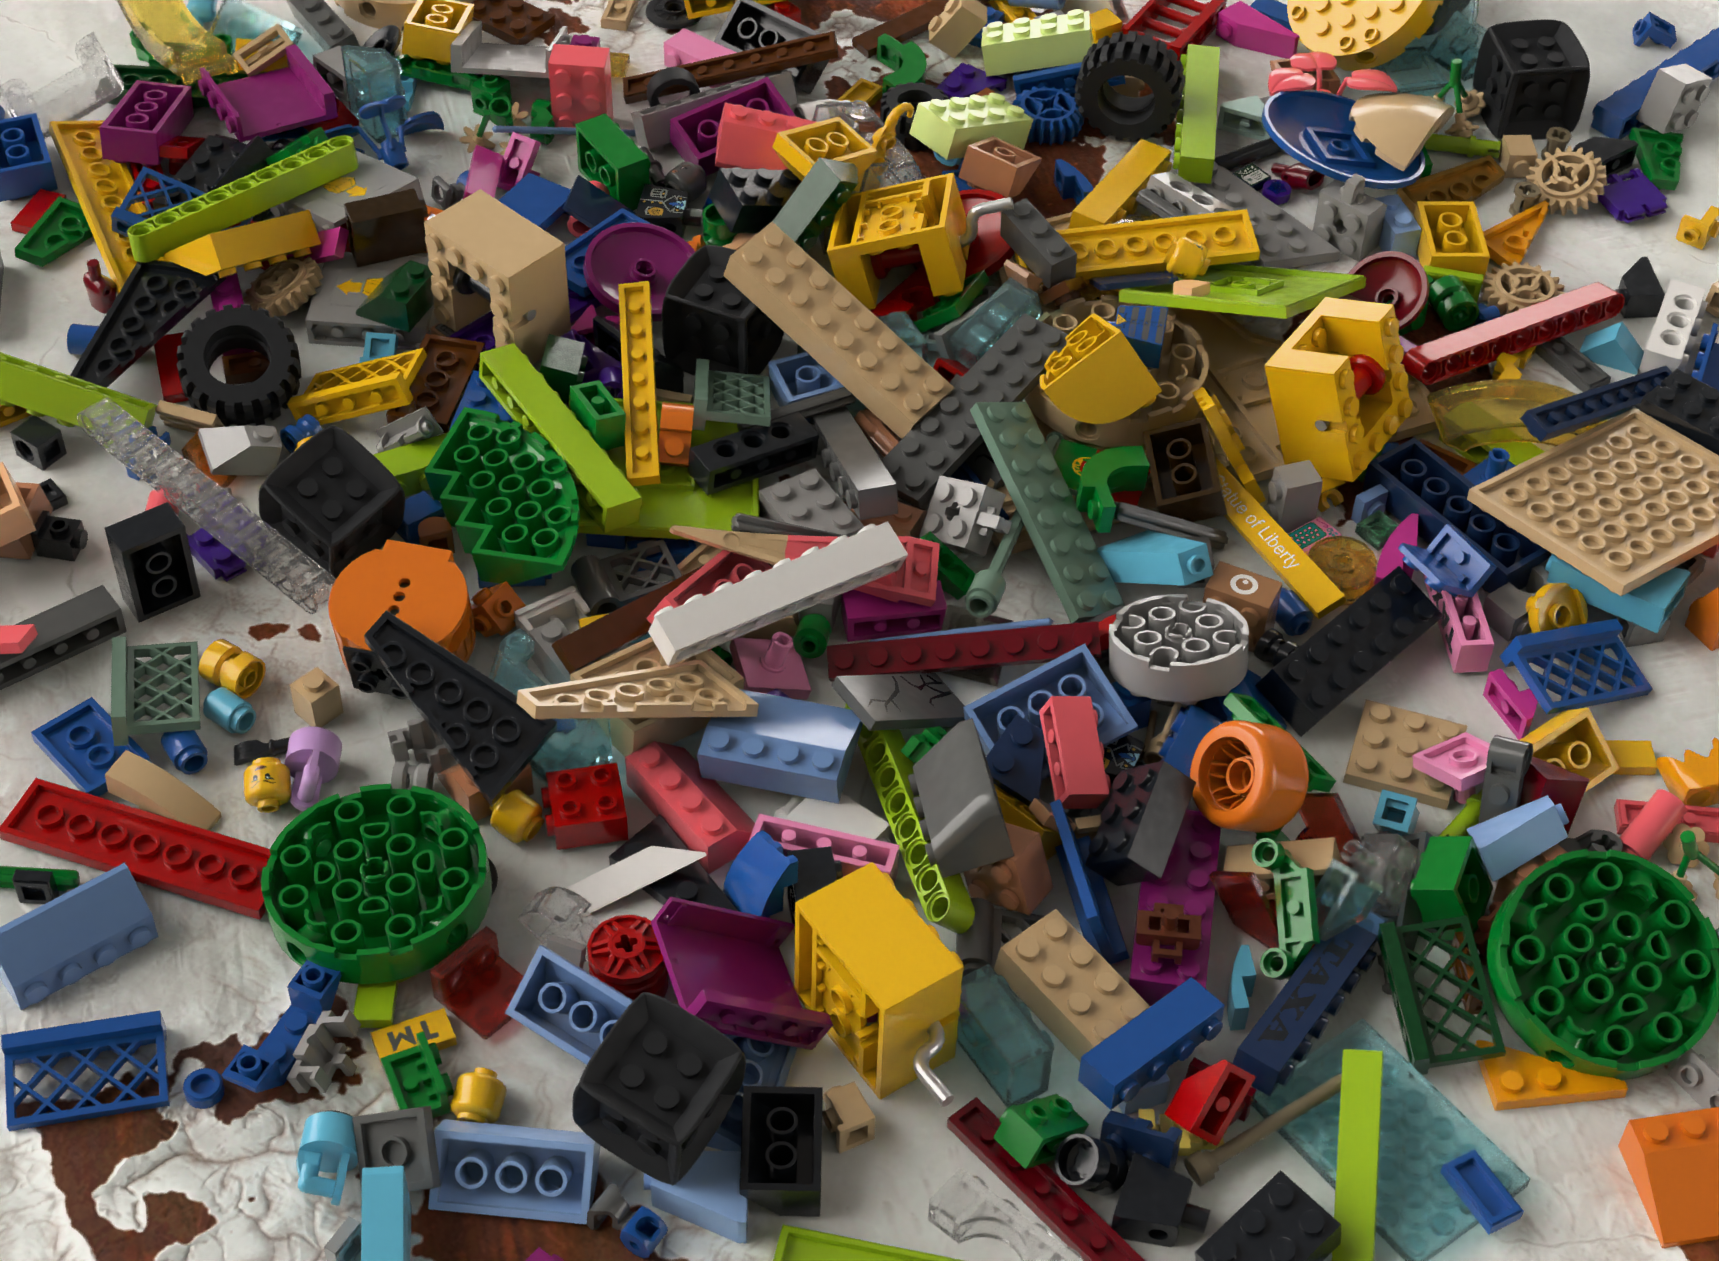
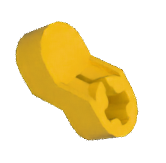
M1503 352L1497 358L1492 374V381L1496 385L1493 393L1494 398L1511 403L1516 397L1522 377L1521 372L1518 370L1519 357Z

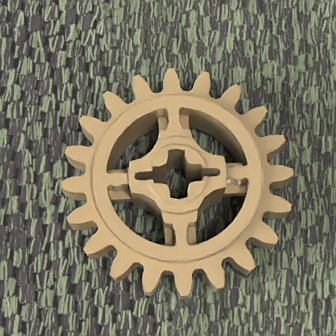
M1568 146L1566 152H1561L1559 148H1556V154L1554 155L1545 152V160L1537 158L1535 160L1536 167H1529L1530 175L1526 176V181L1534 183L1540 188L1539 197L1535 199L1534 204L1546 200L1549 203L1550 214H1554L1557 209L1561 210L1562 216H1565L1567 210H1572L1574 214H1577L1578 207L1588 210V201L1598 203V195H1604V186H1607L1606 167L1602 165L1601 158L1594 159L1593 151L1584 155L1582 147L1577 152H1572L1571 146Z
M310 256L297 259L290 257L289 260L270 266L263 273H260L257 279L250 283L252 287L245 291L247 296L243 300L245 304L251 305L252 310L257 311L259 307L268 310L270 317L287 316L288 313L298 310L300 306L308 302L312 295L317 293L315 288L322 285L319 280L324 278L321 273L322 270Z
M1513 261L1512 266L1502 263L1500 269L1493 267L1491 273H1486L1481 292L1483 293L1482 300L1488 301L1487 307L1495 305L1499 309L1500 315H1506L1565 294L1563 292L1565 286L1558 284L1559 277H1550V270L1545 272L1541 270L1540 265L1533 267L1528 262H1525L1524 265H1519L1516 261Z

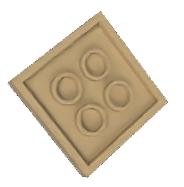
M1366 699L1343 783L1377 792H1382V789L1417 798L1419 803L1447 810L1453 787L1413 768V755L1465 733L1468 726Z

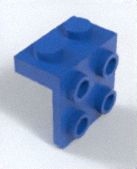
M1446 524L1427 549L1402 543L1398 547V550L1404 555L1403 561L1415 571L1420 570L1427 577L1424 581L1428 586L1439 593L1442 590L1447 591L1455 597L1462 595L1472 598L1497 568L1462 533L1450 524Z

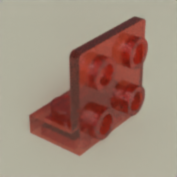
M485 926L430 970L434 998L483 1039L491 1037L512 1019L505 1012L524 976L499 956L497 934L489 927Z

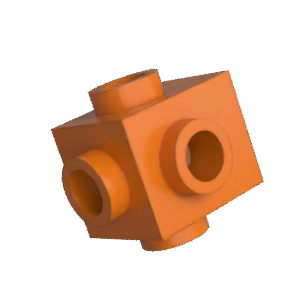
M507 581L489 589L485 587L472 597L471 600L474 603L471 605L476 630L487 638L497 633L503 636L516 626L514 611L526 605Z

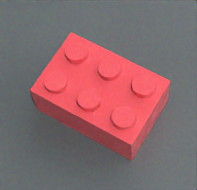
M554 44L548 62L554 126L576 128L577 123L605 113L613 120L610 48Z

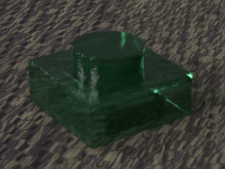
M1379 510L1358 522L1355 533L1379 551L1384 547L1390 535L1398 527V524Z

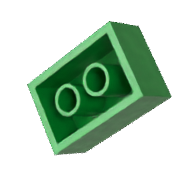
M606 113L577 123L578 170L588 181L603 183L608 188L611 197L632 211L637 209L644 184H651L649 180L651 163L648 155L642 152L635 145L633 139L628 137L621 130L618 123H614Z

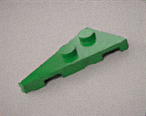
M406 54L388 59L385 62V71L468 91H471V84L480 78L470 73L451 72V64L442 65L437 63L436 60L427 58L417 60Z

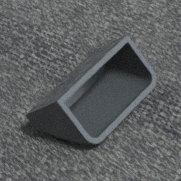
M971 718L958 722L913 765L914 774L908 775L913 795H919L913 798L920 819L925 817V819L919 821L925 842L931 841V843L925 844L931 866L938 864L943 878L1014 856L989 765L974 720Z

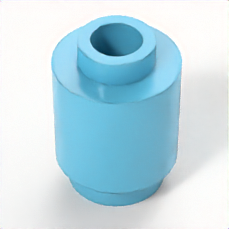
M225 687L211 691L204 700V715L230 733L244 734L255 723L256 712L253 710L252 705Z

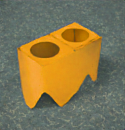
M1715 737L1712 740L1713 749H1711L1709 757L1701 756L1691 750H1685L1684 762L1671 757H1658L1656 760L1658 770L1668 791L1678 797L1685 805L1706 807L1719 804V740Z

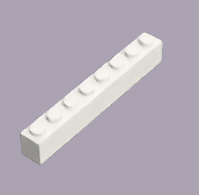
M888 521L877 526L869 524L853 536L847 537V535H842L834 539L826 547L821 549L818 546L812 547L799 558L790 560V558L783 559L776 563L772 569L764 572L761 570L753 571L740 582L735 584L726 582L717 587L713 593L705 596L702 594L694 595L681 606L676 608L667 606L654 615V620L648 632L666 664L670 666L896 572L902 566L908 553Z

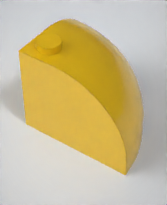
M1095 313L1086 318L1064 338L1067 345L1060 353L1057 350L1052 352L1044 364V368L1047 370L1046 375L1040 376L1041 388L1060 411L1075 420L1090 424H1105L1121 420L1139 408H1146L1156 400V396L1162 392L1122 331Z

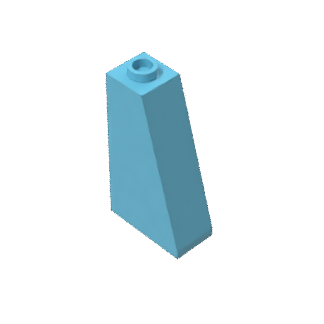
M1146 530L1101 546L1097 550L1114 582L1186 586L1214 575L1207 543Z
M1551 554L1545 570L1549 572L1547 582L1570 584L1568 586L1572 589H1578L1582 593L1586 603L1633 622L1654 633L1659 632L1684 597L1691 572L1674 567L1629 593L1619 596L1591 577L1584 575L1564 560L1558 559L1554 554Z
M404 1166L362 1168L361 1261H410L412 1207Z

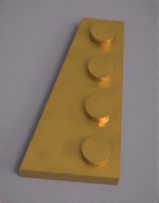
M1488 155L1420 178L1407 187L1398 188L1396 194L1399 195L1404 204L1414 214L1417 201H1474L1503 182L1506 173Z

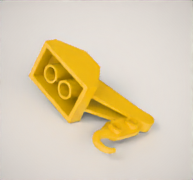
M902 103L896 106L888 115L884 126L874 133L872 146L838 116L778 132L772 148L782 163L801 181L818 158L821 157L855 164L858 171V184L853 191L864 192L877 189L879 180L876 175L882 173L886 168L889 152L896 144L895 127L897 122L906 111L907 117L911 118L914 113V107L911 103Z

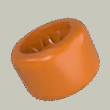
M1242 720L1224 722L1211 729L1196 748L1190 769V778L1196 782L1192 796L1202 815L1216 826L1229 830L1255 833L1275 831L1289 823L1296 816L1305 800L1309 781L1305 753L1298 741L1289 732L1277 726Z

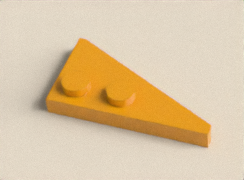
M1545 200L1484 231L1483 234L1490 259L1500 266L1502 263L1512 266L1513 261L1520 265L1548 213L1549 203Z
M1476 1040L1475 1046L1485 1048L1494 1046V1044L1485 1040ZM1504 1046L1506 1050L1505 1056L1478 1060L1495 1111L1625 1098L1628 1091L1626 1082L1623 1080L1574 1071L1563 1067L1561 1062H1551L1544 1057Z

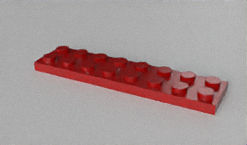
M35 778L0 826V839L104 872L125 863L137 882L261 920L266 912L261 890L262 869L266 867L271 853L270 849L39 778Z

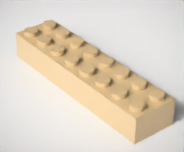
M773 222L768 224L730 256L723 276L901 439L954 390V387Z

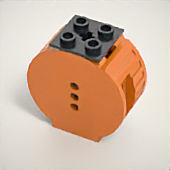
M387 539L383 550L374 549L345 567L335 580L330 591L328 601L329 617L341 658L350 674L353 687L362 692H378L392 695L398 699L408 698L365 643V633L386 610L467 663L472 655L476 642V627L466 581L461 570L455 564L451 550Z

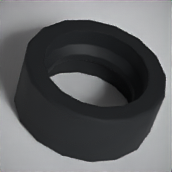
M670 67L657 72L647 85V98L650 107L662 104L658 100L660 93L672 85L687 86L690 90L688 96L699 93L700 89L694 75L688 70L679 67Z

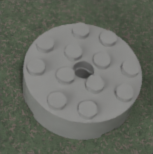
M1188 594L1152 596L1123 607L1116 613V620L1113 624L1109 625L1110 672L1113 678L1121 686L1129 690L1133 696L1193 705L1199 700L1227 695L1246 676L1248 670L1249 626L1245 618L1236 609L1218 600L1207 598L1206 603L1188 600Z

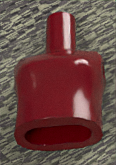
M1301 162L1291 166L1274 163L1271 168V172L1280 175L1282 181L1287 182L1294 191L1300 189L1315 190L1324 181L1323 174Z
M91 259L87 261L88 272L84 274L83 282L92 307L101 313L107 314L116 299V284L112 279L101 273L99 261Z

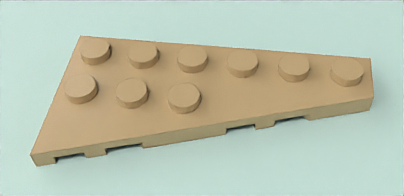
M701 659L670 666L665 665L518 690L517 704L529 713L531 717L539 720L757 717L759 707L757 702Z

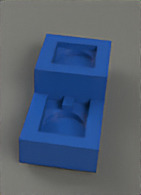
M1062 159L1056 160L1054 184L1062 199L1073 198L1078 206L1094 188L1088 179L1075 167Z

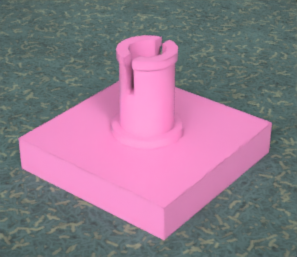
M776 632L771 640L735 638L731 641L729 648L736 671L745 678L744 690L768 693L774 689H779L792 699H808L812 690L801 656L796 652L792 638L788 634Z
M1465 732L1414 754L1413 768L1453 787L1454 801H1458L1459 804H1466V800L1471 795L1476 794L1475 786L1484 782L1490 743Z

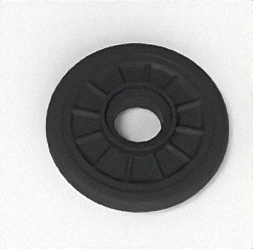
M651 0L646 7L648 20L654 25L665 29L687 28L696 24L702 18L688 20L684 0Z

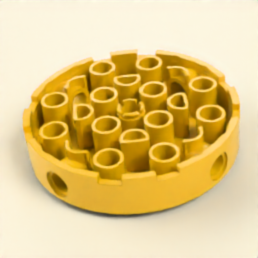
M1288 0L1287 11L1292 31L1299 35L1298 40L1310 52L1321 51L1332 54L1337 60L1336 67L1342 68L1345 71H1356L1377 67L1406 51L1404 47L1416 37L1420 39L1434 21L1432 16L1438 5L1442 6L1444 0Z

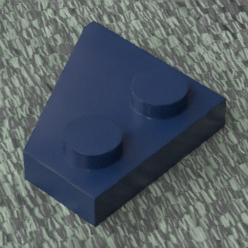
M1017 714L988 753L986 759L993 783L1027 806H1030L1034 798L1039 799L1045 742L1043 731Z
M1111 1110L1102 1122L1100 1141H1105L1119 1147L1130 1162H1132L1134 1153H1137L1175 1171L1182 1130L1172 1126L1167 1133L1152 1130L1153 1124L1150 1120L1131 1118L1126 1114Z

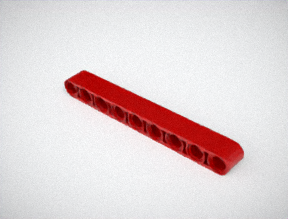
M1595 282L1414 347L1407 351L1401 364H1404L1405 372L1425 385H1431L1494 362L1503 352L1513 355L1611 319L1621 312L1625 298L1622 294L1606 285Z

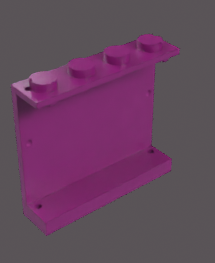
M296 44L285 47L288 67L217 85L211 78L210 72H207L204 67L200 68L202 79L198 80V85L202 96H207L211 108H216L219 119L226 122L229 133H234L240 143L249 141L258 135L264 137L338 117L334 91Z
M671 896L651 921L679 1006L721 1033L813 1050L833 1026L828 1013L802 1009L779 949L780 945L795 928L793 923Z

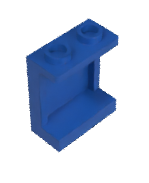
M528 173L498 201L541 229L546 230L563 213L570 215L562 209L571 189Z

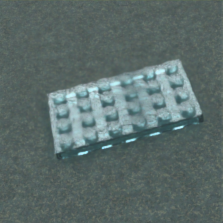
M1363 1018L1308 1055L1302 1063L1298 1062L1295 1064V1071L1285 1087L1279 1084L1270 1097L1257 1090L1251 1106L1266 1119L1334 1076L1342 1074L1343 1049L1383 1051L1376 1232L1405 1261H1429L1479 1223L1440 1173L1443 1164L1475 1149L1512 1197L1524 1190L1531 1179ZM1341 1092L1277 1130L1334 1190L1336 1189Z

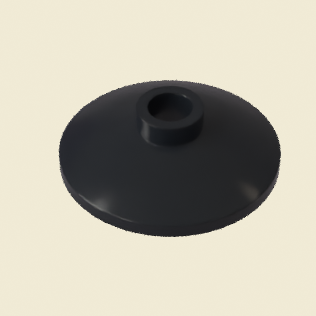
M388 25L377 30L363 45L362 51L365 57L361 60L373 67L374 70L382 66L386 60L394 58L395 51L402 37L400 29L395 25Z

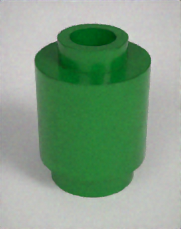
M817 613L806 615L800 620L793 639V646L799 655L813 659L820 657L825 652L831 634V626L828 620L823 615Z

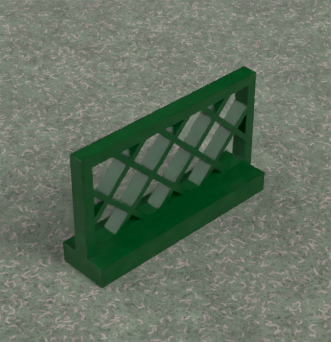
M1468 915L1395 927L1394 922L1379 924L1377 941L1412 1076L1428 1074L1429 1068L1505 1056L1506 1050ZM1461 928L1464 937L1458 949L1440 939L1446 930ZM1418 935L1429 943L1421 955L1406 947L1404 937ZM1434 946L1452 955L1444 969L1426 959ZM1465 948H1467L1468 955L1463 953ZM1410 959L1413 960V961H1415V963L1413 964L1412 967H1411ZM1458 959L1473 969V975L1467 983L1449 972ZM1420 965L1438 975L1430 988L1415 981L1414 974ZM1444 979L1462 989L1453 1003L1435 993ZM1475 981L1477 983L1478 989L1472 986L1475 983ZM1419 993H1421L1422 995H1424V997L1422 998L1421 1001H1420ZM1467 993L1482 1001L1483 1008L1477 1017L1458 1006ZM1429 999L1447 1009L1439 1023L1424 1015L1423 1008ZM1453 1013L1471 1023L1463 1037L1444 1027ZM1484 1016H1486L1487 1023H1485L1484 1021H1482V1019L1484 1018ZM1428 1027L1433 1029V1032L1430 1035ZM1478 1027L1491 1035L1494 1046L1479 1048L1470 1043L1468 1039ZM1438 1034L1457 1044L1452 1053L1435 1055L1432 1043Z

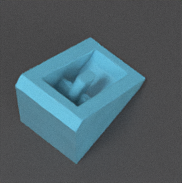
M1623 322L1586 335L1580 352L1594 363L1637 375L1644 355V351Z

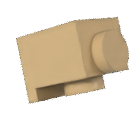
M855 1082L844 1086H834L823 1094L822 1099L826 1104V1110L822 1111V1116L827 1129L831 1133L836 1132V1149L839 1154L874 1139L875 1116Z

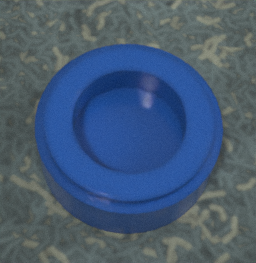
M202 1068L195 1070L187 1076L183 1084V1091L186 1101L192 1107L206 1109L213 1107L221 1101L224 1096L225 1087L222 1077L217 1071Z

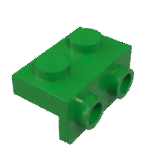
M423 1031L416 1034L418 1046L380 1059L398 1110L431 1105L433 1119L450 1113L448 1097L452 1096L454 1091L448 1073L440 1074L438 1069L442 1061L436 1043L428 1044Z

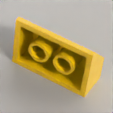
M1589 708L1564 710L1520 739V741L1532 743L1534 757L1590 779L1586 791L1620 769Z

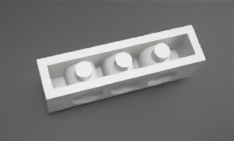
M1671 279L1645 348L1639 373L1667 366L1672 372L1676 369L1682 372L1685 371L1690 356L1687 354H1690L1708 305V302L1703 301L1705 288Z

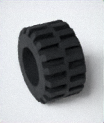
M907 82V84H898L896 87L889 88L882 95L880 128L884 126L890 112L899 104L911 103L914 107V113L911 118L907 117L906 111L897 122L895 127V146L903 150L910 149V151L928 150V146L909 133L918 103L930 102L932 99H949L941 89H936L935 86L926 85L925 83Z

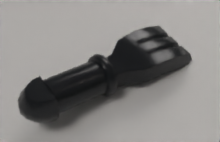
M290 737L278 740L270 739L269 743H263L259 740L239 743L234 746V765L238 766L258 758L270 755L276 756L279 753L287 752Z

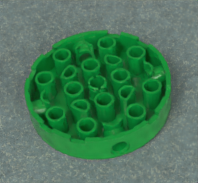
M391 784L362 786L358 793L341 798L338 794L319 801L299 814L278 835L270 848L271 855L266 867L262 869L261 890L272 931L282 950L301 967L308 960L319 966L341 971L340 982L350 984H376L396 981L419 974L440 964L457 952L479 928L488 910L492 894V878L486 845L476 821L461 805L449 797L436 791L413 785L411 790L392 789Z
M1588 849L1571 851L1561 854L1555 859L1537 867L1503 901L1496 913L1488 938L1487 967L1489 979L1496 1001L1507 1022L1516 1034L1541 1057L1551 1062H1561L1563 1067L1585 1074L1613 1077L1620 1080L1639 1078L1663 1068L1691 1049L1704 1036L1715 1019L1719 1009V940L1709 917L1704 918L1697 905L1693 902L1692 899L1695 898L1693 894L1679 880L1658 865L1636 855L1611 849L1607 852L1588 851Z

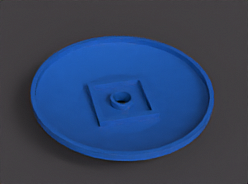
M1308 89L1281 91L1267 100L1262 111V122L1269 136L1290 156L1325 176L1346 183L1349 178H1352L1357 173L1366 178L1365 187L1397 189L1415 183L1424 170L1425 156L1422 150L1403 172L1375 155L1376 146L1371 142L1366 143L1359 140L1354 133L1356 123L1349 120V114L1356 102L1355 100L1333 93Z

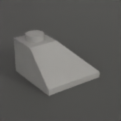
M241 425L202 428L198 430V436L211 475L269 476L277 467L282 445L275 426Z

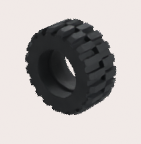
M1129 31L1128 34H1123V32L1113 33L1112 38L1104 36L1098 40V44H1093L1088 49L1087 55L1084 56L1075 85L1076 104L1080 106L1079 112L1084 119L1088 117L1087 123L1094 129L1096 127L1099 128L1100 133L1107 137L1110 134L1115 136L1116 140L1123 141V138H1129L1130 141H1139L1140 137H1144V139L1152 138L1155 132L1160 134L1166 130L1167 126L1172 124L1176 118L1185 85L1183 65L1180 61H1177L1178 56L1174 50H1168L1166 43L1160 39L1159 41L1154 40L1153 36L1147 33L1143 36L1138 35V31ZM1121 75L1136 77L1145 82L1153 93L1144 97H1128L1115 91L1107 80Z
M232 304L223 305L224 310L218 312L213 308L205 312L206 318L203 320L197 317L191 323L192 331L186 330L181 337L182 345L178 346L177 368L184 395L189 399L190 406L193 409L217 414L224 427H228L230 424H237V426L255 423L256 426L265 425V419L270 417L272 420H275L281 416L280 409L282 407L284 409L289 408L287 405L288 401L293 397L292 395L298 394L300 388L301 364L294 335L290 328H284V321L278 316L270 318L269 311L261 307L255 311L248 304H241V308H233ZM246 348L255 350L264 355L270 362L268 369L260 378L244 385L226 384L210 374L213 362L220 355L232 349Z

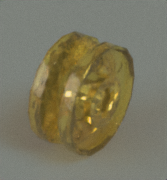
M1332 536L1316 542L1310 549L1309 557L1345 595L1346 603L1341 606L1351 605L1372 588L1377 560L1374 552L1365 543L1351 537Z

